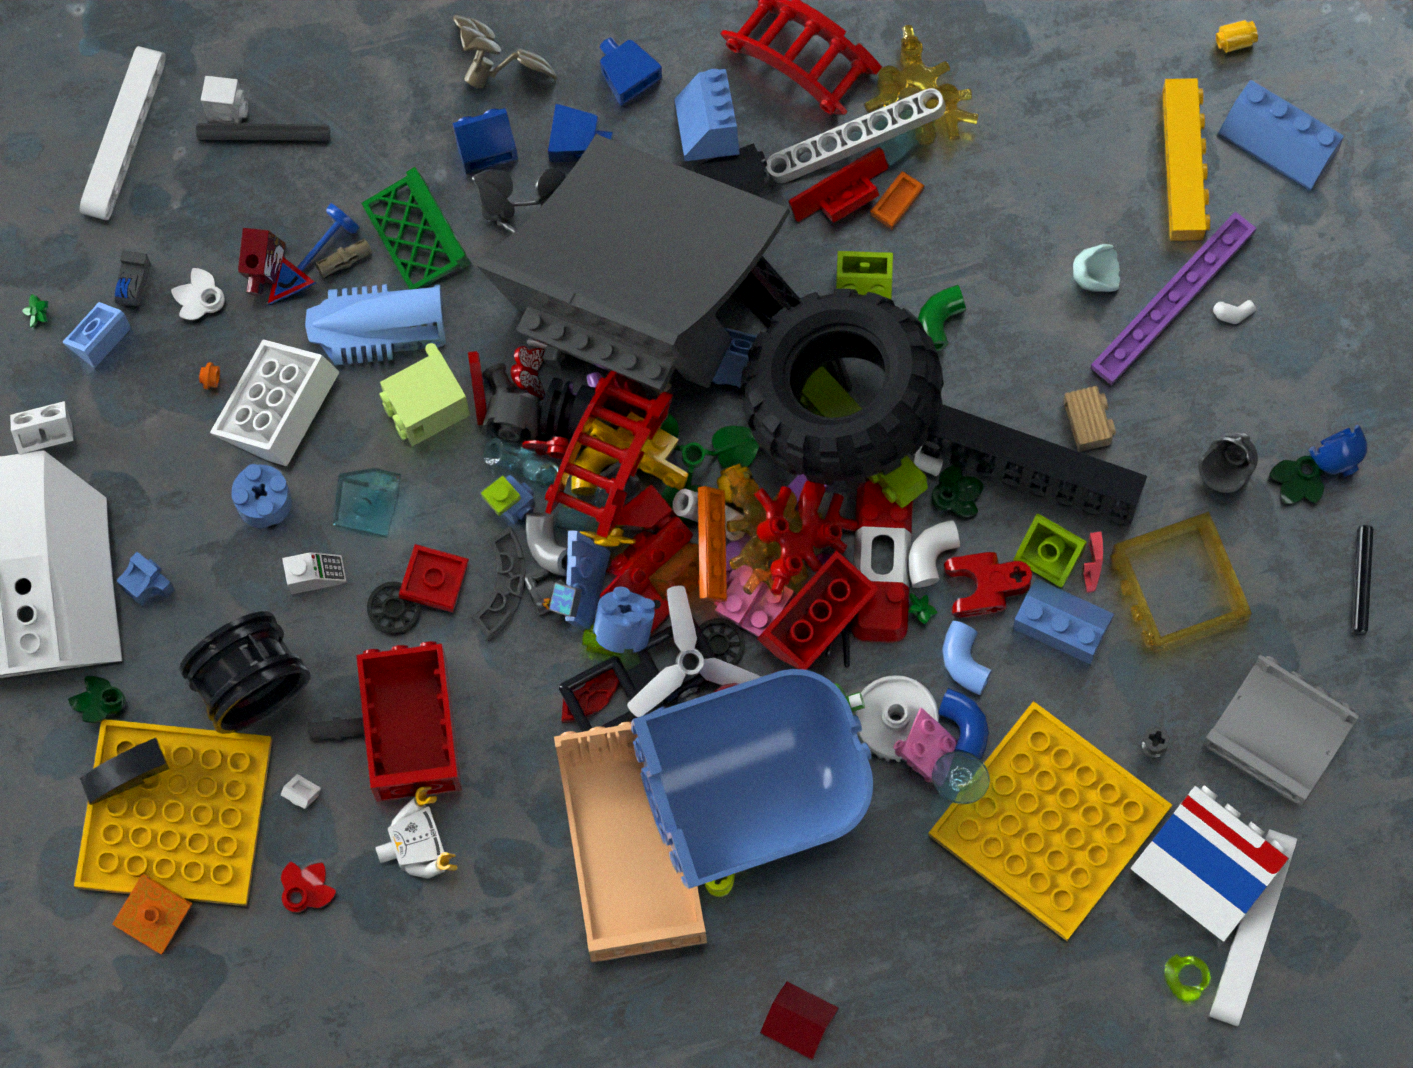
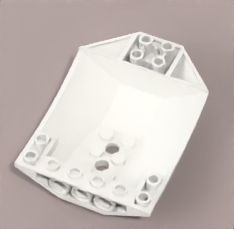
M46 451L0 456V678L122 662L111 564L107 498ZM23 578L28 579L31 582L30 592L25 595L18 594L15 588L17 581ZM23 607H31L34 611L32 620L22 622L19 619L20 610Z

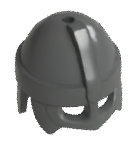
M1226 433L1212 442L1207 452L1198 462L1199 473L1208 486L1219 492H1234L1252 475L1258 463V454L1255 446L1250 441V436L1245 433Z

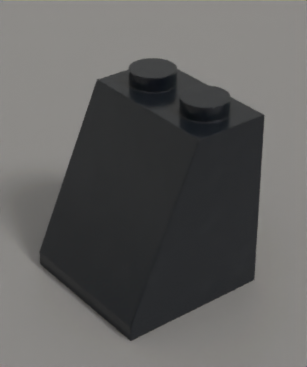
M754 143L740 148V154L716 157L693 166V172L756 196L765 189V178L768 177L765 169L767 166L766 158L762 151H757Z

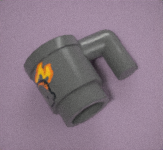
M543 568L526 574L524 578V583L539 616L550 611L549 607L555 582L551 581L538 586V581L549 577L547 570Z

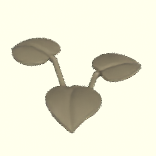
M457 14L454 15L453 20L461 29L460 37L464 51L477 50L475 58L464 77V80L470 85L483 89L490 76L495 78L496 74L514 59L531 69L549 75L556 82L557 76L550 64L541 56L524 49H518L517 53H512L493 69V62L484 57L485 52L497 55L501 52L499 45L493 41L495 38L493 31L486 24L476 19Z

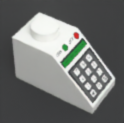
M309 552L282 558L286 581L291 595L347 583L341 555Z

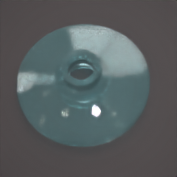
M955 751L943 755L937 760L932 770L934 787L941 796L953 803L970 804L976 802L985 795L989 787L990 778L986 766L980 759L966 752ZM955 780L961 781L963 785L956 783Z

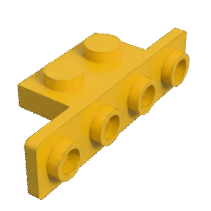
M632 411L627 416V418L634 421L644 420ZM596 418L587 433L621 449L625 447L629 449L635 437L633 432L619 427L616 431ZM659 428L653 440H646L641 450L645 452L639 468L646 473H651L660 478L669 487L682 490L686 485L689 474L667 461L677 446L679 439Z

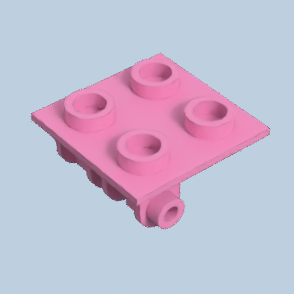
M920 708L907 740H898L893 748L895 749V754L907 760V765L912 767L915 772H919L926 782H932L940 788L955 755L954 749L958 740L923 708Z

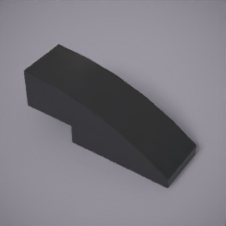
M153 738L102 763L80 777L89 804L92 805L143 784L144 779L168 770L169 766L160 743L156 738Z

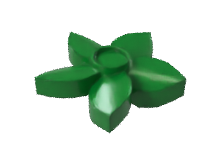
M31 294L29 306L22 310L25 315H31L30 327L34 328L38 320L48 322L46 317L48 301H41L38 296Z
M912 592L909 594L913 605L908 609V612L917 616L923 624H926L930 617L938 613L933 606L928 605V595H924L919 600Z

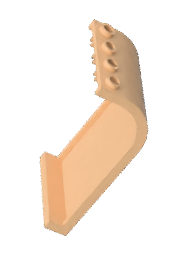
M623 722L618 726L608 728L594 727L589 731L578 733L568 731L554 737L567 807L591 963L707 943L698 887L688 889L681 881V877L684 876L683 872L676 873L669 858V852L672 851L670 845L666 846V844H663L640 775L644 764L637 761L633 741L638 736L637 734L633 735L631 722Z

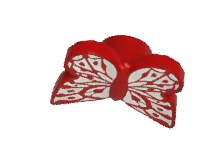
M520 346L514 352V359L517 364L511 367V378L521 390H528L531 395L538 397L542 401L545 392L538 378L537 371L542 365L545 349L534 348L528 350L526 346Z

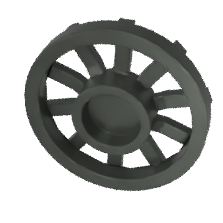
M714 618L699 625L701 631L708 627L711 635L709 637L704 636L716 658L721 656L722 661L727 662L725 657L727 653L734 657L729 664L736 665L740 661L745 649V640L742 631L735 623L723 618ZM721 624L720 631L715 632L712 625ZM725 626L733 629L728 635L724 634ZM734 635H738L740 642H729V639ZM740 646L738 654L729 649V647Z

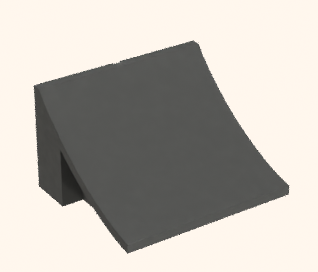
M596 134L579 161L547 201L505 241L482 255L477 267L518 311L524 313L516 329L519 334L608 371L612 370L620 376L662 393L675 368L684 379L709 388L732 341V337L715 315L757 264L781 229L790 210L782 205Z

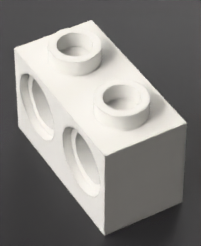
M205 76L201 103L208 123L241 124L242 117H247L248 102L244 100V90H241L238 79Z
M65 401L10 415L11 432L18 454L73 441V427Z

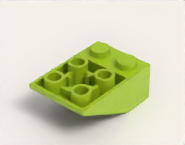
M838 251L836 289H855L861 295L873 292L891 299L893 253Z

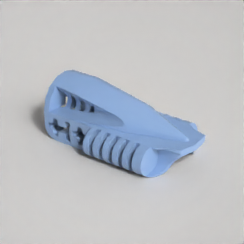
M382 284V292L378 291L377 285H372V293H369L368 286H362V294H359L358 287H352V295H349L348 288H342V296H339L338 289L328 290V299H325L320 305L307 309L305 327L309 343L320 345L333 361L334 366L344 365V357H347L348 364H354V356H357L358 363H364V355H367L369 363L374 362L373 354H377L379 362L384 361L383 353H387L388 361L394 360L393 352L425 349L429 343L435 344L437 348L442 347L446 344L442 313V289L440 285H434L432 288L389 292L388 285Z

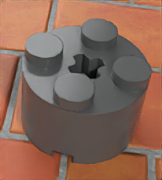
M505 388L497 389L496 394L490 398L482 426L483 435L487 437L489 433L495 437L493 442L500 446L511 449H524L522 448L523 442L537 440L541 418L540 399L531 394L523 396L512 393Z

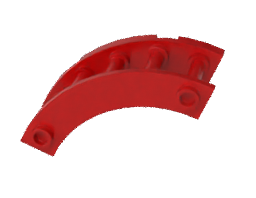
M757 0L758 8L738 33L723 30L720 33L727 41L726 46L732 52L757 58L781 71L811 94L820 103V108L830 115H845L848 112L839 101L860 74L877 75L882 68L880 63L860 43L855 46L844 37L846 31L842 27L800 0ZM767 13L779 15L759 41L748 37ZM793 20L804 26L805 29L783 56L768 46L785 24ZM818 35L827 41L830 47L808 74L793 61L812 36ZM841 53L851 62L852 68L834 91L830 93L817 80L837 54Z
M612 370L606 378L601 377L595 388V395L574 432L554 484L549 486L545 495V500L548 501L546 513L551 514L557 505L561 503L596 518V522L599 523L596 534L606 539L618 524L628 492L623 490L629 476H635L645 455V452L641 450L647 439L653 440L659 428L666 420L673 398L672 394L664 391L657 400L651 399L650 401L614 385L617 373ZM609 396H612L645 410L647 415L643 421H634L602 406ZM598 417L633 432L635 437L629 449L626 447L624 449L618 448L588 435L587 433L594 419ZM581 445L619 460L621 466L616 478L608 479L575 465L574 461ZM569 475L605 489L606 493L609 494L605 507L599 508L564 493Z

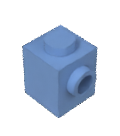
M509 475L506 477V480L520 494L521 500L503 514L513 524H516L519 520L524 521L526 514L533 512L535 504L532 496L534 492L526 483L522 482L519 484Z

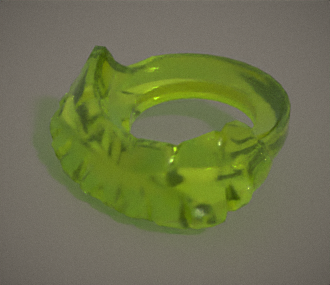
M1178 954L1172 956L1171 959L1169 958L1165 963V979H1167L1166 982L1173 994H1176L1179 999L1185 1002L1199 999L1201 992L1208 986L1210 981V971L1206 963L1195 956L1181 957ZM1193 964L1201 970L1202 981L1199 985L1188 986L1180 982L1178 973L1184 965Z

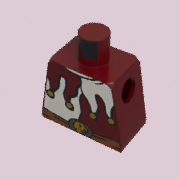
M243 228L238 273L248 279L246 293L249 295L262 296L264 283L275 284L277 282L286 243L269 230Z

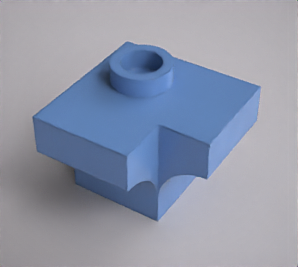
M138 552L130 558L127 569L116 580L120 588L141 606L152 596L161 595L168 598L175 591L171 582L160 573L162 569L153 560H147Z

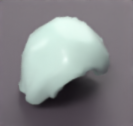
M1101 244L1087 248L1075 257L1073 277L1082 289L1092 292H1112L1119 289L1120 269L1117 261V252L1113 249V245Z

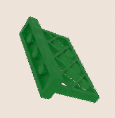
M416 167L406 171V177L361 203L410 290L424 288L456 268L461 267L463 269L472 264ZM408 185L411 191L408 202L395 200L398 190ZM380 201L388 203L385 216L374 214L371 206ZM394 204L406 207L403 220L390 218ZM411 209L423 212L421 224L408 222ZM388 222L401 225L397 239L386 236L385 231ZM406 226L419 229L415 243L402 240ZM424 231L435 233L436 238L433 247L420 244ZM439 243L442 245L443 249L438 248ZM400 245L413 247L409 261L399 259ZM418 249L431 251L427 265L415 262ZM436 253L447 255L451 261L442 268L433 266ZM403 264L408 265L407 270H405ZM413 267L426 269L424 278L413 284L410 279Z

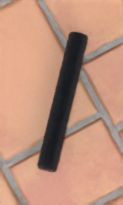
M1360 525L1357 529L1352 632L1360 635L1367 633L1369 623L1374 531L1373 527L1369 525Z

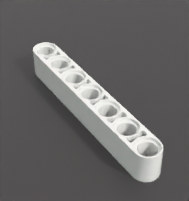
M140 46L136 47L81 198V214L106 221L110 219L164 69L166 58L164 52Z
M932 88L923 90L774 153L767 160V171L777 183H787L940 118L946 110L945 101L938 90ZM931 99L939 101V104L934 109L925 107L926 103ZM912 110L913 115L907 120L900 118L903 111ZM884 120L888 122V126L884 130L879 131L875 129V125L879 121ZM861 131L863 133L858 141L849 140L853 132ZM836 142L837 147L834 151H824L826 144ZM808 152L812 154L808 162H799V158L803 153ZM779 163L787 164L785 171L782 173L774 172V168Z
M1270 829L1265 840L1270 844L1273 840H1276L1288 850L1285 855L1289 858V861L1284 864L1238 923L1209 1016L1237 1027L1248 999L1297 842V838Z

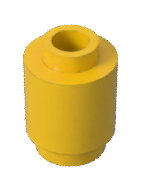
M1242 20L1219 27V32L1216 33L1217 45L1219 49L1223 48L1226 53L1250 47L1252 43L1258 41V33L1253 21L1247 22Z

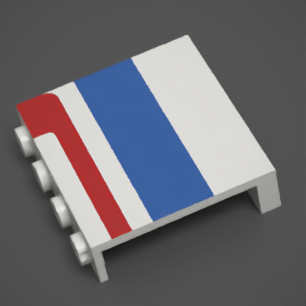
M1205 785L1201 790L1194 786L1130 869L1225 942L1284 864L1289 861V858L1285 855L1288 850L1276 840H1273L1270 844L1261 836L1265 832L1254 823L1250 822L1246 825L1238 818L1241 813L1228 803L1225 807L1215 801L1218 795Z

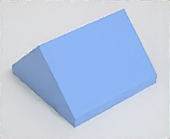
M98 302L62 343L93 368H96L128 333L131 326L121 310Z

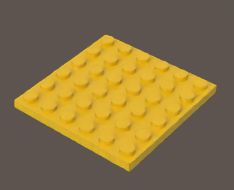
M1033 701L929 831L928 836L1052 931L1068 941L1172 808V804Z
M102 720L93 769L109 759L153 738H156L160 743L169 769L144 779V783L92 805L88 801L74 887L82 890L130 894L141 875L145 874L188 901L247 907L272 737L235 732L221 734L215 730Z

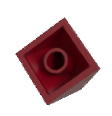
M786 981L771 1005L760 1034L813 1060L839 1007Z

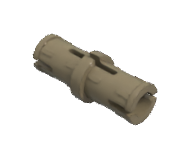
M363 238L349 247L337 249L336 253L315 262V265L322 278H325L337 270L351 267L352 263L372 254L368 242Z

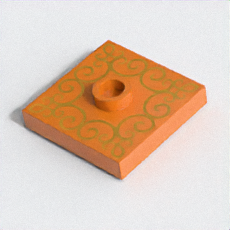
M142 874L112 925L162 955L193 903L147 875Z

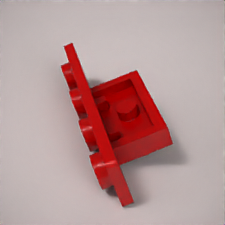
M880 147L875 148L791 198L788 203L794 219L799 222L821 209L835 223L880 196L877 187L870 179L888 169L884 151Z
M674 516L657 535L643 531L634 536L632 539H635L636 543L630 544L623 553L615 556L611 561V565L606 569V572L614 580L600 594V598L607 593L613 592L616 587H626L630 592L639 594L690 541L693 533L679 517Z

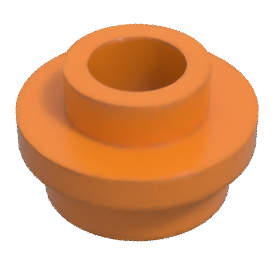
M208 362L206 367H201L199 382L203 383L205 390L217 388L220 379V367L214 366L212 362Z

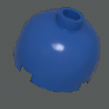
M1356 425L1354 432H1351L1350 428L1344 429L1320 441L1324 446L1316 450L1315 446L1309 449L1312 458L1320 469L1329 474L1342 473L1345 477L1359 470L1357 465L1364 460L1367 454V441L1361 427Z

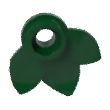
M1302 456L1296 461L1283 460L1276 464L1269 474L1271 479L1283 483L1280 490L1283 504H1295L1304 497L1316 504L1324 492V484L1320 479L1322 469L1319 468L1312 456ZM1309 467L1312 473L1305 474L1302 468Z
M950 466L940 474L939 484L934 487L931 494L932 502L940 510L946 511L951 509L958 516L970 517L978 513L977 506L973 500L981 494L984 485L975 477H963L960 467ZM942 493L947 494L950 498L944 497Z
M85 676L86 692L68 698V704L71 708L79 713H83L82 721L87 723L100 722L109 714L120 712L126 704L125 695L120 689L112 687L107 679L97 676Z

